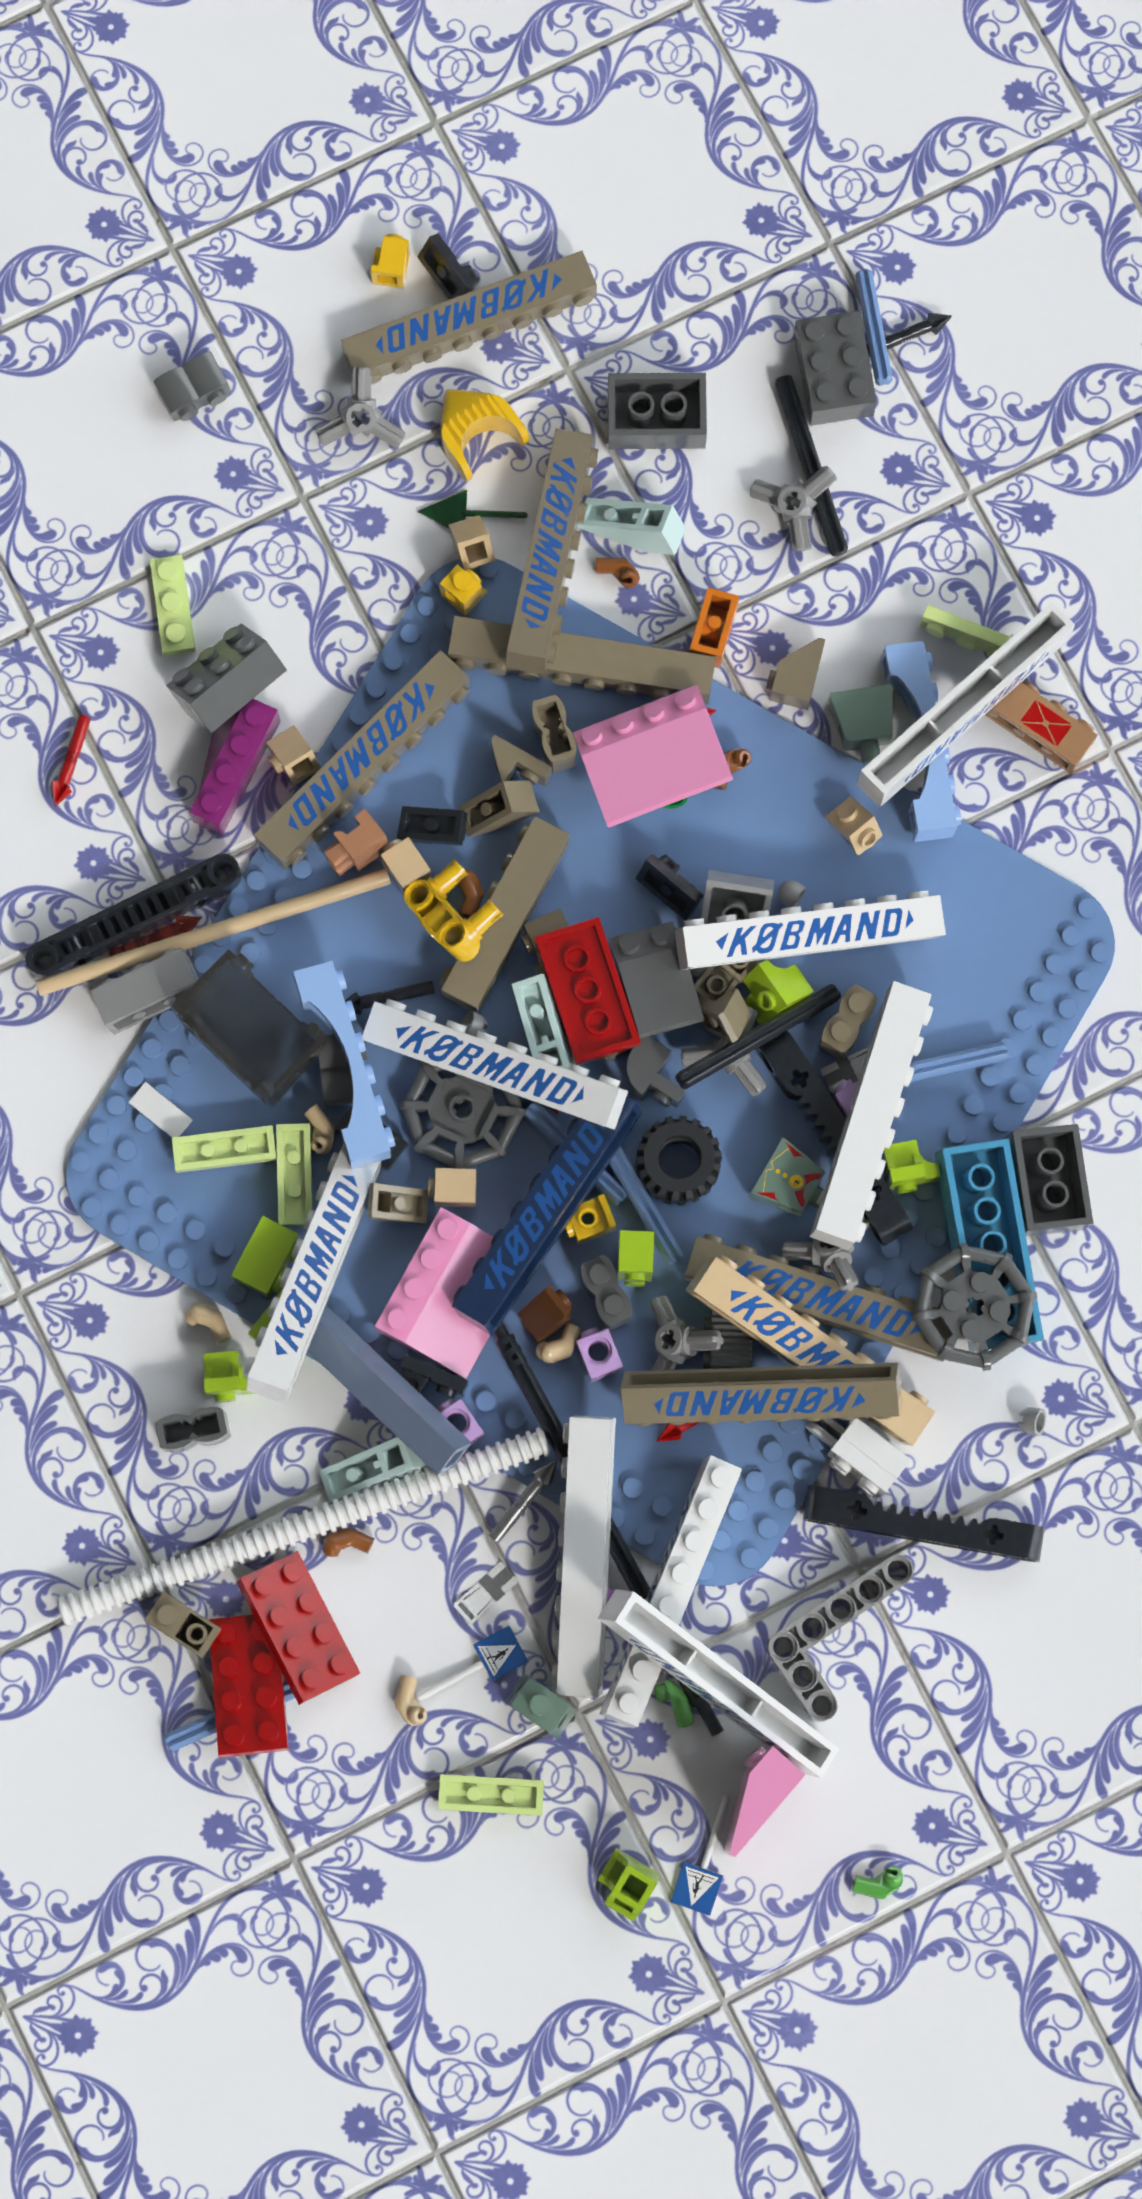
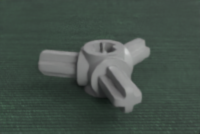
M359 366L352 369V397L347 398V407L340 410L341 415L316 429L317 436L323 445H328L349 433L353 436L362 433L367 437L371 433L394 448H397L403 441L406 434L405 431L381 417L382 411L376 408V399L371 398V368ZM362 408L366 409V417H370L368 421L362 419L360 423L356 422V414H352L354 410L360 412Z
M823 466L805 483L802 484L798 481L793 486L784 484L782 487L756 479L751 485L750 496L775 506V512L783 515V522L789 523L792 549L796 552H802L811 548L808 519L812 518L813 507L818 504L815 499L836 482L837 477L828 466ZM793 498L801 501L798 508L790 505Z
M749 1006L747 1007L751 1016L741 1035L752 1030L758 1017V1012ZM723 1038L713 1039L712 1045L681 1049L683 1067H688L726 1045L729 1041ZM750 1053L722 1068L728 1075L734 1073L751 1096L760 1094L767 1087L766 1082L750 1063V1060L753 1058Z
M863 1216L862 1222L866 1223L867 1229L869 1227V1222ZM813 1239V1242L783 1243V1258L789 1261H813L814 1267H820L823 1272L834 1276L841 1290L852 1291L854 1290L853 1287L858 1284V1278L851 1267V1253L854 1251V1245L849 1250H845L817 1239Z
M665 1295L652 1300L650 1307L660 1328L655 1336L656 1351L659 1353V1356L651 1371L674 1370L677 1363L683 1364L685 1359L695 1356L698 1351L720 1349L724 1342L720 1331H697L694 1326H687L683 1319L677 1318L669 1298Z

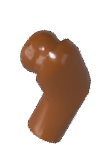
M596 558V574H612L625 588H633L638 584L640 579L639 573L626 558Z
M735 748L724 753L731 774L743 769L751 762V754L746 749ZM728 782L713 788L726 790Z
M466 869L465 871L469 875L465 876L456 885L462 889L465 895L459 914L469 918L478 911L484 896V890L476 873Z
M350 1527L342 1528L336 1532L329 1533L324 1538L322 1550L328 1557H337L341 1550L351 1546L368 1554L375 1538Z

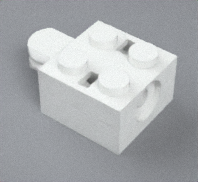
M831 1418L819 1420L823 1426L838 1436L839 1440L812 1421H809L805 1426L813 1435L832 1448L827 1454L829 1459H831L829 1465L845 1477L849 1473L859 1482L856 1486L871 1498L875 1494L881 1498L911 1461L910 1458L858 1418L854 1419L847 1429H844Z

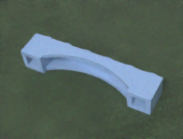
M924 641L885 645L881 655L885 684H892L893 689L906 703L916 722L935 705V702H938L936 682L931 683L930 672L933 670L931 653L925 651ZM946 748L925 767L920 799L913 800L908 810L914 842L952 838L957 827L961 825L959 806H954L952 797L955 794V780L953 775H948L946 765L950 762L949 748Z
M333 961L294 971V982L303 1011L311 1010L326 1024L338 1041L349 1066L353 1084V1108L348 1128L342 1129L341 1133L351 1169L391 1158L390 1147L395 1146L390 1126L384 1128L380 1116L385 1115L384 1105L380 1095H373L370 1084L376 1083L371 1064L364 1065L361 1052H365L366 1048L361 1032L354 1033L351 1021L356 1020V1015L351 1000L345 1002L342 990L347 989L342 970L335 971Z

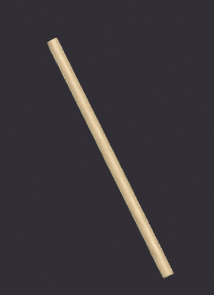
M385 868L35 980L40 996L158 959L160 954L170 949L177 950L182 948L184 951L390 885V878Z

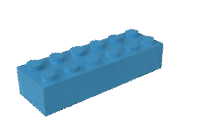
M1009 1138L943 1148L935 1152L936 1163H939L941 1173L939 1182L951 1251L958 1248L959 1243L966 1242L968 1246L1004 1254L1008 1252L1013 1255V1262L1032 1291L1036 1292ZM971 1261L972 1271L985 1272L990 1275L994 1265ZM959 1263L954 1266L956 1277L962 1273ZM1003 1272L998 1281L1008 1296L1018 1294ZM970 1297L967 1300L969 1306L966 1308L968 1314L974 1312L979 1316L982 1303L980 1300L974 1301ZM1037 1299L1034 1301L1028 1332L1030 1340L1028 1344L1044 1340ZM1020 1303L1010 1304V1315L1007 1318V1325L1013 1328L1016 1327ZM1001 1331L986 1340L988 1350L993 1349L1008 1339V1337ZM967 1341L969 1351L976 1352V1343Z

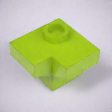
M767 959L759 963L743 979L751 992L744 1001L747 1006L758 1012L756 1020L759 1025L797 1004L814 992L796 964L788 968H778Z
M917 1140L891 1144L889 1149L884 1148L882 1160L886 1161L884 1167L886 1182L891 1190L897 1189L898 1194L918 1190L917 1185L938 1182L940 1179L939 1163L928 1162L920 1155Z
M238 1351L203 1354L205 1371L204 1389L209 1398L215 1397L216 1403L236 1401L235 1395L256 1394L247 1391V1377L243 1376L241 1357Z
M615 1848L598 1878V1881L607 1886L611 1891L604 1904L634 1922L656 1887L661 1874Z

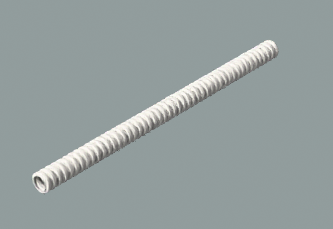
M537 1427L534 1433L526 1431V1435L522 1437L520 1434L515 1435L516 1439L514 1440L506 1438L505 1443L502 1444L499 1441L495 1442L494 1447L490 1448L487 1445L483 1451H480L479 1448L475 1449V1453L471 1455L467 1452L465 1457L460 1458L453 1468L438 1475L427 1466L424 1467L423 1472L416 1470L412 1476L405 1474L404 1479L399 1480L396 1477L394 1482L389 1483L385 1481L383 1482L384 1486L381 1487L376 1484L373 1486L374 1489L370 1491L368 1488L363 1489L364 1493L361 1494L356 1491L353 1493V1497L349 1498L348 1495H345L341 1501L334 1499L333 1504L328 1505L325 1502L321 1508L317 1506L312 1507L313 1511L303 1510L302 1515L298 1516L297 1513H294L292 1518L283 1517L282 1522L279 1523L277 1520H274L271 1526L263 1524L262 1529L252 1528L251 1533L243 1531L241 1532L242 1536L232 1535L231 1540L221 1539L220 1544L212 1542L211 1547L201 1546L200 1551L192 1549L189 1555L181 1553L180 1558L170 1557L169 1562L161 1560L160 1565L150 1564L149 1569L142 1567L138 1573L130 1571L129 1576L119 1575L118 1580L110 1578L107 1584L102 1581L99 1582L98 1587L94 1585L89 1586L87 1591L79 1589L78 1594L71 1592L68 1593L67 1598L60 1596L58 1597L57 1605L61 1618L67 1626H70L74 1620L77 1622L83 1621L85 1616L90 1619L93 1618L94 1613L101 1615L105 1609L112 1611L113 1606L117 1605L118 1608H121L123 1603L132 1604L136 1598L141 1601L144 1599V1595L152 1597L154 1592L162 1593L164 1588L167 1587L169 1590H172L176 1584L183 1586L185 1585L184 1581L194 1582L195 1577L203 1579L205 1574L214 1575L215 1570L218 1569L220 1572H223L226 1566L234 1568L235 1563L245 1564L246 1559L254 1561L256 1560L255 1556L265 1557L266 1552L276 1553L277 1548L285 1550L286 1545L296 1546L297 1541L305 1543L308 1537L316 1539L317 1534L327 1535L326 1531L328 1530L336 1532L339 1526L344 1529L347 1528L348 1523H352V1525L357 1524L359 1519H362L364 1522L367 1521L368 1516L372 1515L375 1518L379 1512L383 1514L388 1513L387 1510L390 1508L395 1511L398 1510L397 1506L399 1505L406 1507L408 1506L407 1502L418 1503V1499L421 1497L423 1500H426L430 1494L437 1496L438 1491L443 1490L446 1493L448 1488L453 1487L457 1489L459 1488L458 1484L461 1483L466 1486L469 1484V1480L473 1479L474 1482L479 1481L478 1477L488 1478V1474L492 1472L494 1475L499 1474L498 1470L504 1469V1471H508L509 1466L519 1467V1463L523 1461L525 1464H528L529 1459L539 1460V1456L543 1454L545 1457H548L550 1449L543 1429L541 1430L540 1427Z

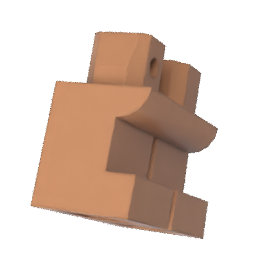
M363 809L354 816L358 827L349 834H345L342 831L334 832L333 835L336 842L323 851L327 857V862L338 876H341L353 866L360 872L384 853V847L388 845L385 833L366 809Z

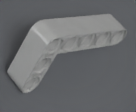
M902 1555L889 1557L775 1633L768 1640L766 1651L769 1658L806 1714L812 1720L824 1722L831 1719L837 1712L838 1702L805 1651L907 1584L914 1574L913 1565L907 1557ZM899 1562L905 1567L906 1575L903 1580L896 1581L889 1576L888 1567L890 1563ZM863 1581H871L876 1585L877 1595L874 1599L867 1600L861 1596L859 1587ZM842 1600L847 1603L849 1613L846 1618L838 1619L832 1615L831 1604L833 1601ZM806 1619H814L819 1623L820 1633L816 1638H809L804 1635L802 1624ZM785 1638L790 1641L792 1651L789 1656L780 1657L774 1652L773 1644L776 1639ZM797 1667H805L810 1671L811 1681L805 1687L798 1686L793 1680V1672ZM817 1696H824L830 1702V1711L825 1716L817 1715L812 1709V1702Z

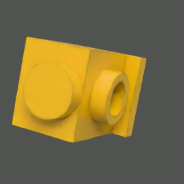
M397 234L383 236L382 246L376 247L374 262L371 266L372 284L404 289L410 257L409 240Z
M458 564L440 582L441 596L464 616L487 594V591L480 584L482 581L476 573L468 568L463 570Z
M604 1194L582 1203L565 1227L568 1237H575L578 1245L616 1231V1223ZM589 1213L594 1216L595 1220L592 1224L587 1225L582 1222V1216Z

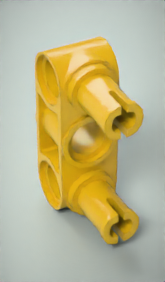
M453 859L433 879L430 877L428 880H416L410 883L405 889L404 901L419 918L418 921L439 944L455 959L466 962L478 954L480 940L483 938L482 934L502 917L503 913L489 899L487 903L468 919L461 917L446 898L448 897L447 893L469 874Z

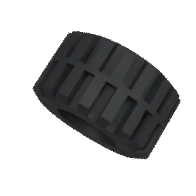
M679 1115V1119H673L670 1116L666 1117L664 1122L659 1123L657 1121L649 1131L644 1133L642 1141L639 1143L636 1158L638 1178L641 1179L645 1190L648 1189L651 1192L653 1198L656 1200L658 1198L663 1199L665 1204L671 1205V1202L678 1203V1206H681L689 1201H692V1203L699 1201L701 1196H706L710 1192L711 1187L715 1185L718 1179L722 1159L718 1139L712 1136V1130L708 1126L704 1128L700 1125L701 1121L695 1118L693 1121L686 1120L687 1116ZM674 1143L690 1146L699 1158L696 1172L682 1179L673 1178L665 1174L660 1168L658 1160L663 1148Z

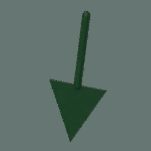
M467 490L417 511L448 529L449 524L465 520L466 516L474 517L480 515V517L527 518L528 516L526 512L466 510Z

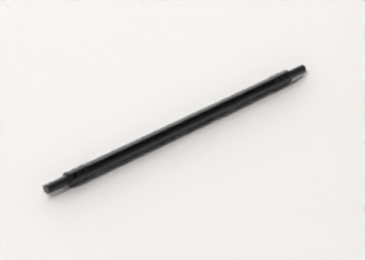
M502 1321L494 1333L497 1339L495 1344L499 1348L503 1359H505L509 1370H511L562 1465L563 1457H568V1444L563 1443V1426L528 1364L526 1356L522 1353L520 1345L515 1340L514 1334H509ZM611 1517L609 1553L629 1590L646 1600L650 1587ZM677 1680L688 1697L692 1708H697L711 1736L713 1737L724 1731L711 1705Z

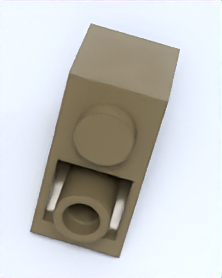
M164 1591L144 1620L201 1658L205 1656L221 1631L220 1627Z

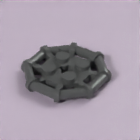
M422 1061L418 1065L420 1069L404 1101L399 1104V1110L403 1111L414 1143L413 1150L417 1154L421 1152L457 1169H465L498 1157L504 1158L507 1155L506 1150L521 1119L526 1117V1109H523L519 1096L502 1090L508 1106H497L492 1089L495 1087L459 1074L450 1079L442 1080L438 1072L445 1069ZM430 1080L436 1087L429 1101H419ZM463 1101H468V1108L472 1111L471 1114L464 1115L462 1118L456 1116L457 1110L453 1108L456 1103L461 1105ZM428 1111L433 1129L426 1134L417 1112ZM497 1116L507 1117L496 1139L490 1133V1130ZM441 1136L455 1143V1154L433 1144L434 1140ZM483 1138L488 1144V1147L468 1154L464 1152L465 1144L475 1143Z
M965 1242L959 1243L958 1248L929 1267L921 1269L919 1272L921 1280L915 1311L911 1317L912 1322L916 1321L931 1344L938 1360L980 1367L983 1371L991 1370L992 1365L1022 1345L1026 1346L1030 1341L1028 1332L1034 1301L1038 1297L1037 1292L1032 1291L1013 1262V1255L1008 1252L1004 1254L968 1246ZM971 1261L994 1265L990 1275L985 1272L972 1271ZM959 1263L962 1273L946 1282L940 1275ZM1003 1272L1018 1294L1008 1296L998 1281ZM933 1286L941 1289V1300L937 1310H929ZM970 1297L974 1301L980 1300L982 1303L979 1316L974 1312L968 1314L966 1308L969 1306L967 1300ZM1020 1303L1016 1327L1013 1328L1007 1325V1318L1010 1315V1304ZM939 1317L950 1335L945 1341L931 1319ZM1001 1331L1008 1337V1339L990 1351L988 1350L986 1340ZM958 1339L976 1343L977 1353L957 1349L954 1346Z

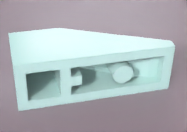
M598 498L586 499L587 509L584 523L578 522L577 527L638 550L669 555L676 554L686 529L673 505Z
M542 973L511 984L532 1057L537 1058L540 1052L557 1058V1066L568 1069L570 1063L576 1065L545 975Z
M396 1437L319 1470L329 1503H333L334 1499L342 1500L343 1496H353V1493L356 1491L361 1493L365 1488L373 1489V1486L376 1484L381 1486L384 1485L383 1482L385 1481L390 1483L396 1477L399 1479L404 1478L405 1474L411 1475L416 1470H423L427 1465Z

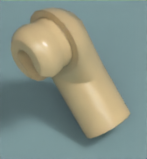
M315 1104L304 1113L305 1117L314 1126L311 1148L317 1154H326L333 1146L335 1126L321 1108Z
M197 1303L186 1310V1322L191 1326L201 1324L209 1327L216 1344L232 1338L225 1320L218 1309Z

